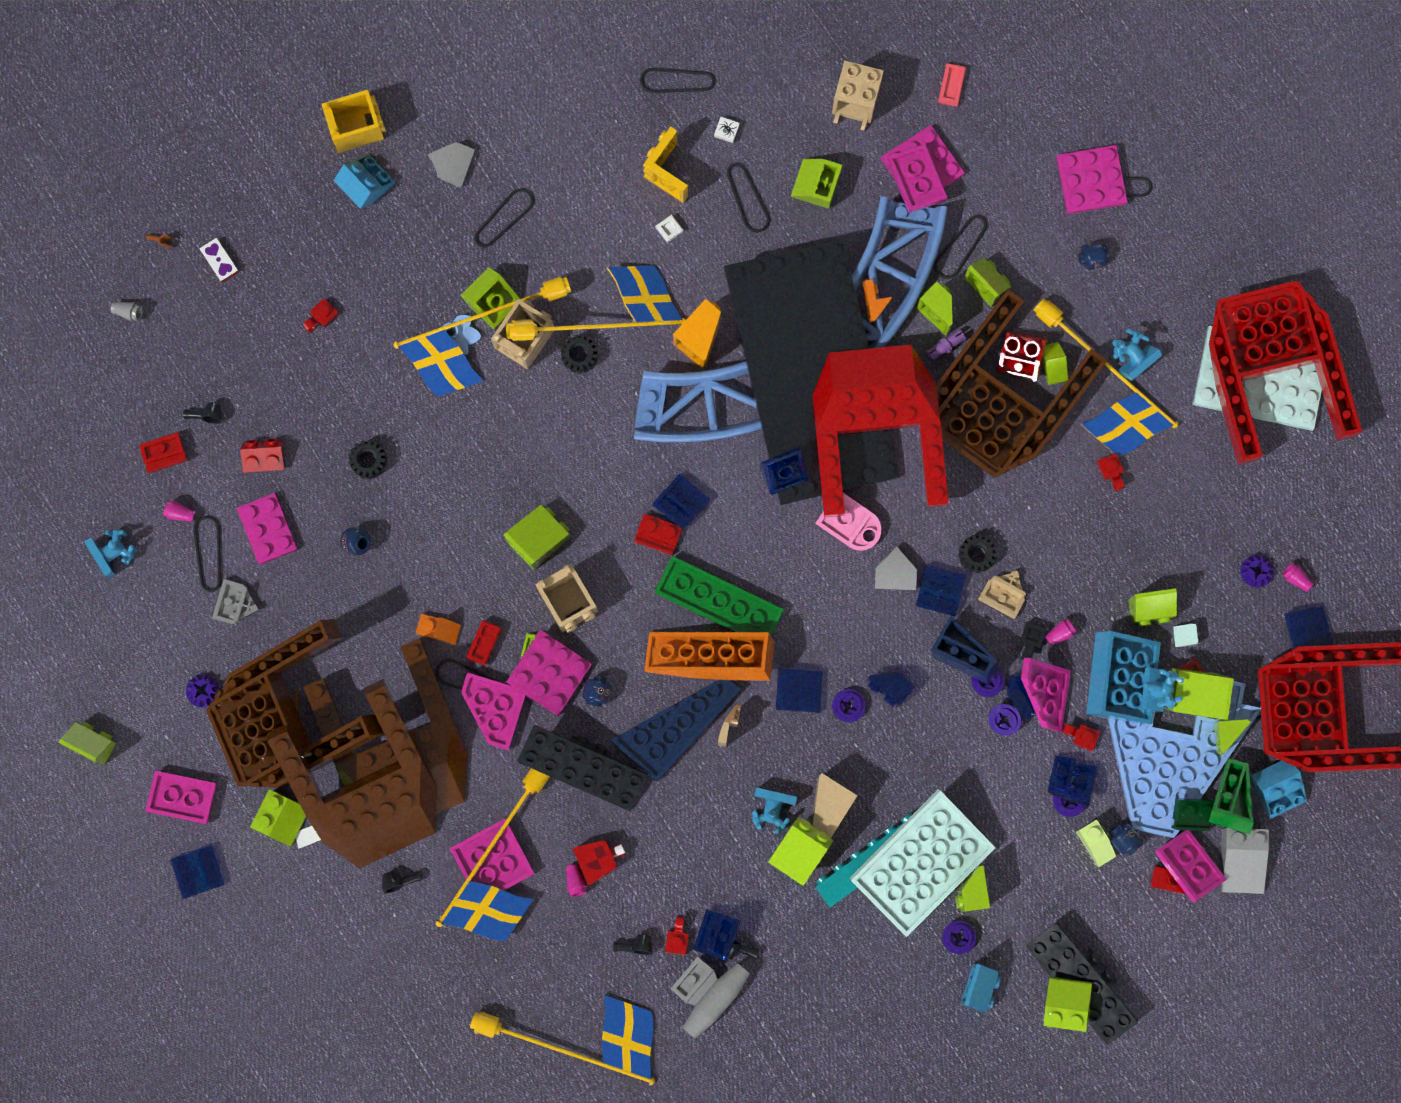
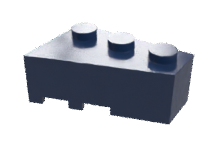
M950 616L931 649L933 658L988 685L998 668L997 660Z

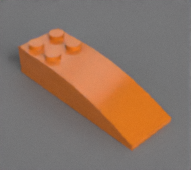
M649 632L644 671L699 679L771 681L775 642L769 632Z

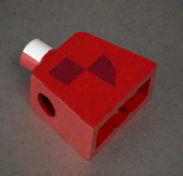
M606 840L573 848L588 886L617 869L618 867L614 859L626 855L621 843L609 848Z

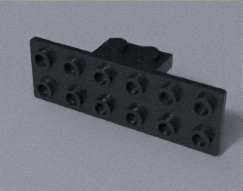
M537 725L533 726L517 759V762L628 811L632 810L648 777L646 773L610 758V751L602 744L594 745L581 735H578V737L572 735L569 740Z
M1057 922L1026 945L1028 950L1051 977L1092 983L1089 1024L1107 1045L1139 1022L1112 989L1117 982L1113 971L1102 963L1101 957L1096 952H1093L1091 948L1082 953Z

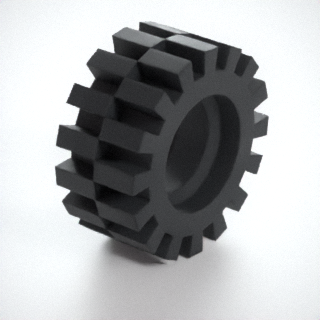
M577 334L573 338L570 336L567 342L564 341L563 347H561V358L567 369H570L573 373L575 371L577 374H581L583 371L586 373L588 369H593V365L597 363L598 352L591 338H586L585 335L578 336ZM583 347L587 351V357L583 361H575L572 358L571 354L575 348Z
M363 440L360 444L356 443V447L350 450L351 454L348 457L351 469L357 476L359 475L363 479L378 477V474H382L383 469H386L387 458L383 448L371 440H368V442ZM370 452L375 455L376 461L371 467L361 465L360 458L364 453Z
M974 534L971 537H967L959 548L958 558L960 557V563L964 565L965 569H969V572L980 573L986 571L993 565L997 557V549L993 545L994 542L990 541L987 536L983 537L982 534ZM980 546L984 549L985 558L982 561H974L970 557V549L972 547Z

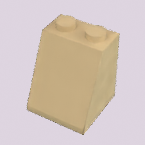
M821 773L817 780L811 825L817 830L825 832L831 838L857 795Z

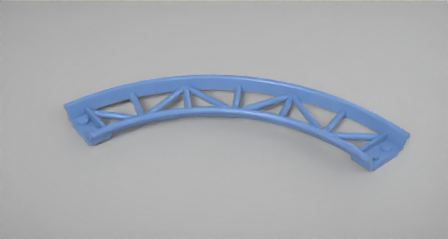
M880 197L872 234L863 256L852 274L855 290L857 289L867 270L869 280L873 279V283L877 284L878 287L876 268L910 285V288L884 329L881 313L874 321L875 327L861 316L864 329L869 332L865 333L867 341H874L869 346V349L882 348L888 344L919 298L938 253L948 207H926L908 213L905 203L892 202L888 197ZM885 226L911 230L876 253ZM923 232L929 233L925 251L915 277L879 261ZM746 361L728 367L701 372L661 373L644 371L639 392L634 439L654 442H697L729 438L762 429L759 418L723 428H718L712 389L757 408L754 398L718 383L719 381L748 374ZM696 385L662 414L666 386ZM704 390L709 430L686 432L660 431V427Z

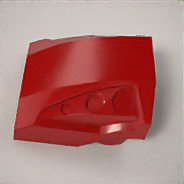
M1007 332L997 373L1010 374L1037 381L1048 340L1024 333Z

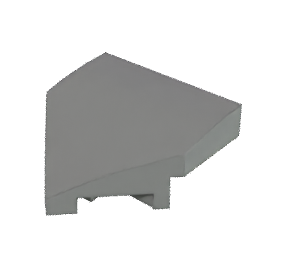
M455 142L428 154V157L435 167L438 178L460 188L475 149Z
M896 546L885 558L877 563L874 587L875 589L916 590L917 568Z
M223 579L212 619L234 624L258 610L243 584Z

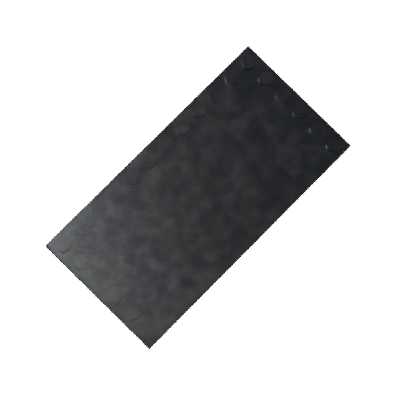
M843 239L723 267L780 506L822 496L813 393L828 354L831 352L869 349ZM888 429L837 434L843 491L899 478Z

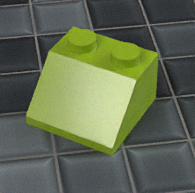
M982 258L968 267L964 279L992 307L1001 299L1007 289H1011V283L1006 276H1001L996 271L997 267L992 261Z
M489 267L460 295L477 314L520 299L501 275ZM512 307L481 318L494 329L507 316Z
M936 282L920 298L917 310L947 336L953 324L952 295L946 285H940Z
M1176 588L1135 594L1128 600L1132 624H1138L1139 627L1149 626L1152 621H1159V624L1172 622V618L1177 616Z
M84 721L82 725L75 722L60 738L58 743L105 765L116 745V742L111 740L113 736L103 731L98 734L93 731L94 726Z
M269 789L250 828L288 846H292L306 815L299 803Z
M984 866L976 867L958 890V895L955 896L956 908H960L961 912L990 908Z
M1050 977L1045 1004L1044 1026L1086 1032L1089 1023L1092 983Z

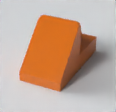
M873 279L862 282L869 323L874 322L892 298L876 299L878 287L877 284L873 283Z
M421 614L415 634L456 645L461 625L441 617L436 618Z

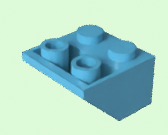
M369 154L343 164L333 180L360 209L373 204L395 184L390 175Z
M1280 761L1251 775L1254 789L1270 819L1307 801L1301 773L1296 766Z

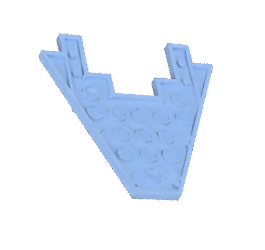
M1233 681L1228 720L1196 716L1192 735L1152 727L1155 711H1153L1152 724L1108 719L1130 824L1135 830L1175 838L1179 830L1171 828V825L1174 824V819L1172 818L1175 798H1202L1261 711L1259 707L1242 704L1245 683ZM1248 719L1251 723L1224 754L1219 755L1216 748L1214 723L1218 721Z

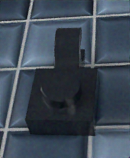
M1028 622L1025 623L1020 643L1025 645L1021 656L1022 660L1024 658H1031L1034 648L1040 649L1046 628Z

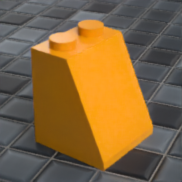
M707 299L697 307L673 334V344L703 370L707 367L721 323V311H719L721 308L714 301L709 302Z

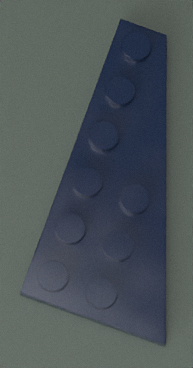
M717 680L621 735L614 737L611 741L657 782L741 690L731 680Z

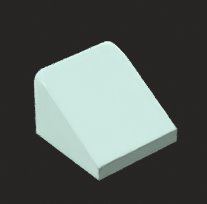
M1196 624L1173 627L1175 647L1196 646L1198 644Z

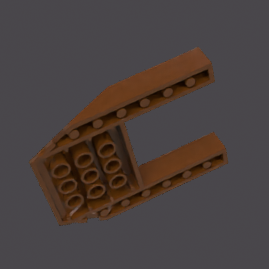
M1007 289L936 384L942 440L994 478L1037 457L1108 361L1090 349L1044 413L980 368L978 364L1024 303L1023 299Z
M335 619L319 620L229 673L225 679L224 686L221 690H218L214 701L207 708L206 712L237 786L278 788L289 783L267 741L268 732L287 724L311 773L384 734L375 714L361 716L313 744L309 741L281 673L342 639L343 636Z
M418 639L401 646V650L431 724L411 731L410 734L437 786V814L465 802L468 754L423 642ZM321 679L304 686L323 738L343 727V722L327 682ZM387 741L356 755L353 750L333 761L343 785L346 786L398 760Z
M384 679L365 687V696L398 761L325 796L322 795L287 724L267 733V741L306 817L321 841L359 869L436 833L437 786Z

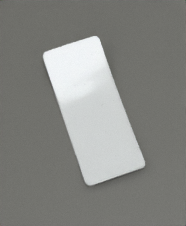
M313 826L300 830L296 836L298 849L321 840Z

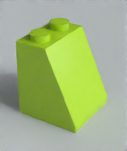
M542 505L538 506L504 534L506 542L534 571L570 538L568 533L570 529L562 521L558 523L553 518L556 515L548 506L546 508Z
M1171 669V671H1176L1178 677L1183 678L1184 682L1180 683L1174 680V693L1172 696L1173 698L1182 696V701L1176 702L1173 709L1166 707L1167 710L1228 720L1234 678L1219 673Z
M798 817L768 863L804 886L833 840L825 832L814 828L807 820Z

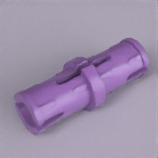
M958 329L947 338L940 339L938 344L925 351L927 357L930 358V361L934 362L943 354L950 353L952 348L966 340L964 333L960 334L962 331Z

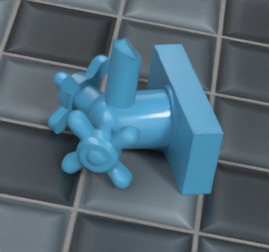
M1127 329L1126 332L1132 334L1133 337L1129 342L1121 339L1112 342L1114 345L1113 358L1117 359L1119 357L1121 362H1125L1123 354H1126L1129 361L1118 371L1122 376L1132 381L1160 358L1162 354L1158 348L1151 345L1141 349L1138 345L1140 339L1149 341V337L1144 336L1140 331Z
M124 530L105 531V535H108L109 538L112 537V540L102 548H99L96 541L92 538L84 541L101 571L108 579L116 575L110 565L112 560L121 555L123 556L122 562L129 565L137 551L133 545L126 549L120 542V536L128 537Z
M1151 667L1145 668L1142 709L1163 712L1164 706L1173 709L1176 702L1182 701V696L1176 698L1172 696L1174 693V680L1183 683L1184 679L1178 677L1176 671Z
M756 787L754 797L765 799L766 803L763 814L757 815L756 810H753L752 821L758 830L762 829L760 823H774L778 827L774 832L779 834L786 829L790 822L788 817L785 821L779 818L782 804L795 806L797 797Z

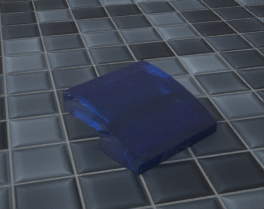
M678 474L652 505L682 530H685L711 499Z
M926 565L915 606L955 617L966 575Z
M1323 606L1284 614L1293 649L1304 646L1334 645Z
M778 669L776 710L820 713L823 672Z
M1055 755L1047 790L1048 793L1068 801L1090 805L1097 775V766L1076 763V758Z
M212 845L170 859L182 900L224 886Z
M706 909L693 950L728 961L741 920Z

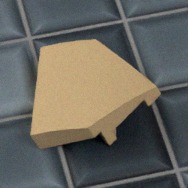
M1018 571L998 577L993 576L991 580H988L978 600L1015 619L1025 601L1024 596L1026 595L1022 589Z
M736 705L726 717L719 734L718 746L726 747L729 726L738 727L741 705Z

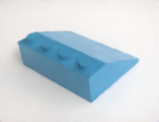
M1113 631L1096 632L1086 714L1101 718L1152 724L1153 711L1142 709L1145 668L1148 667L1158 669L1161 642Z

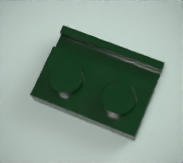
M1175 798L1172 818L1174 819V824L1171 825V828L1175 830L1211 831L1209 819L1215 801Z

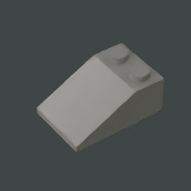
M1230 828L1222 829L1221 873L1227 880L1221 884V892L1264 894L1269 852L1268 829H1252L1250 835Z

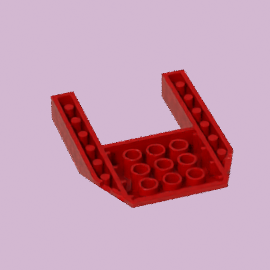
M1298 281L1217 300L1209 349L1215 386L1238 465L1258 461L1263 456L1242 385V381L1314 364L1336 441L1357 437L1362 432L1329 315L1315 303V299L1310 294L1304 291V287Z
M912 345L829 353L813 393L824 518L845 516L837 434L919 426L927 508L948 506L936 383Z
M1401 642L1297 647L1258 669L1264 753L1306 772L1401 769V747L1348 748L1342 668L1401 666Z

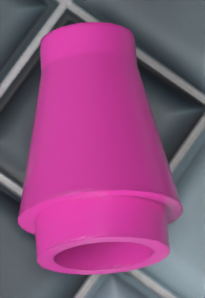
M168 500L163 512V516H166L167 519L192 522L195 514L194 510L175 500Z
M1289 564L1282 573L1285 577L1284 580L1303 589L1305 592L1314 584L1299 564Z
M1066 619L1065 621L1061 620L1045 635V638L1053 646L1056 643L1072 638L1077 632L1069 619Z
M578 864L567 866V892L570 893V897L586 894L587 885Z

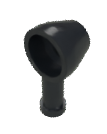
M209 402L203 411H189L185 409L183 418L185 420L202 419L207 423L219 424L222 420L221 406L217 403Z
M394 871L383 874V893H392L400 890L405 885L416 881L420 882V874L416 871L414 874L399 878Z
M637 935L633 944L614 941L613 952L624 951L640 955H652L653 945L651 937L648 935Z
M721 938L720 956L732 960L739 952L751 956L753 959L757 958L759 949L742 945L729 938Z

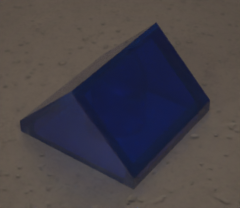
M800 447L765 460L759 465L770 495L809 481Z

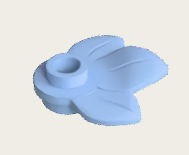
M460 315V316H457L452 323L457 322V321H460V320H463V319L468 318V317H471V316H468V315ZM471 321L445 330L446 332L450 330L455 332L450 337L457 343L464 355L468 354V345L476 343L481 338L480 333L470 326Z

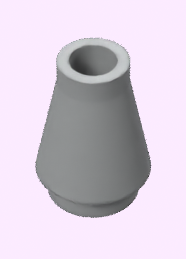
M114 301L111 305V313L135 322L142 318L143 307L137 302Z

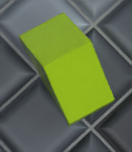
M1059 342L1046 344L1042 364L1048 386L1066 382L1068 380L1065 353Z
M1247 719L1218 721L1214 723L1217 753L1219 755L1224 754L1251 722Z

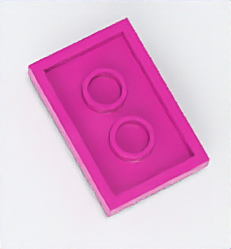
M925 144L887 157L888 164L908 213L947 200V195Z
M276 493L237 508L259 565L298 550Z
M155 771L145 812L208 825L217 783Z
M1185 830L1155 851L1156 855L1193 903L1227 880L1190 830Z

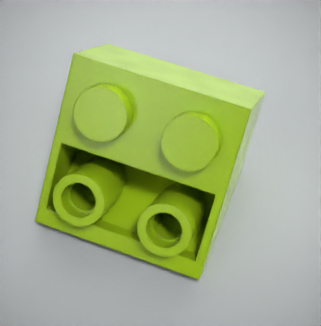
M803 159L791 197L829 209L841 174L842 165L825 159Z

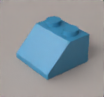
M972 964L960 1004L986 1013L987 1009L991 1010L994 1003V997L991 996L993 990L998 989L1001 979L998 976L999 972L979 964Z

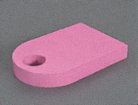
M844 493L845 516L824 518L823 511L815 522L822 529L855 550H867L873 547L881 535L879 519ZM866 530L874 532L875 537L872 541L864 540L863 533Z

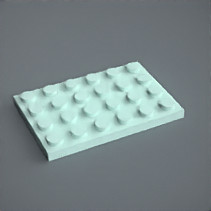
M1209 326L1192 405L1222 411L1215 386L1209 349L1212 326ZM1314 364L1242 381L1252 418L1310 431L1314 430L1322 391Z
M938 789L849 879L907 937L995 847Z

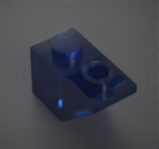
M900 673L870 675L866 680L869 683L867 686L876 694L880 692L884 695L885 698L883 700L891 707L894 705L899 707L915 688Z
M1011 675L1008 680L1006 698L1014 708L1019 710L1022 720L1028 722L1030 717H1034L1035 710L1021 677Z

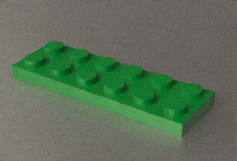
M674 556L671 557L654 594L733 632H769L772 635L784 610Z

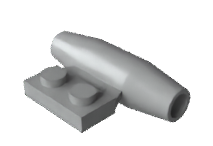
M697 957L671 987V990L687 1004L695 1005L682 1028L696 1039L720 1017L737 997L750 973L736 963L717 979L715 971Z

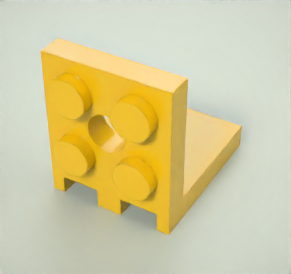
M670 126L668 131L664 130L660 135L658 145L656 147L653 146L647 154L648 159L643 164V167H645L643 170L645 173L644 178L684 203L688 198V185L661 168L678 144L677 130Z

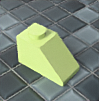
M1097 820L1076 831V834L1098 868L1116 857L1109 838Z

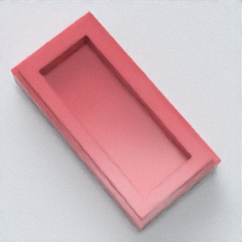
M946 63L938 103L958 106L966 67Z

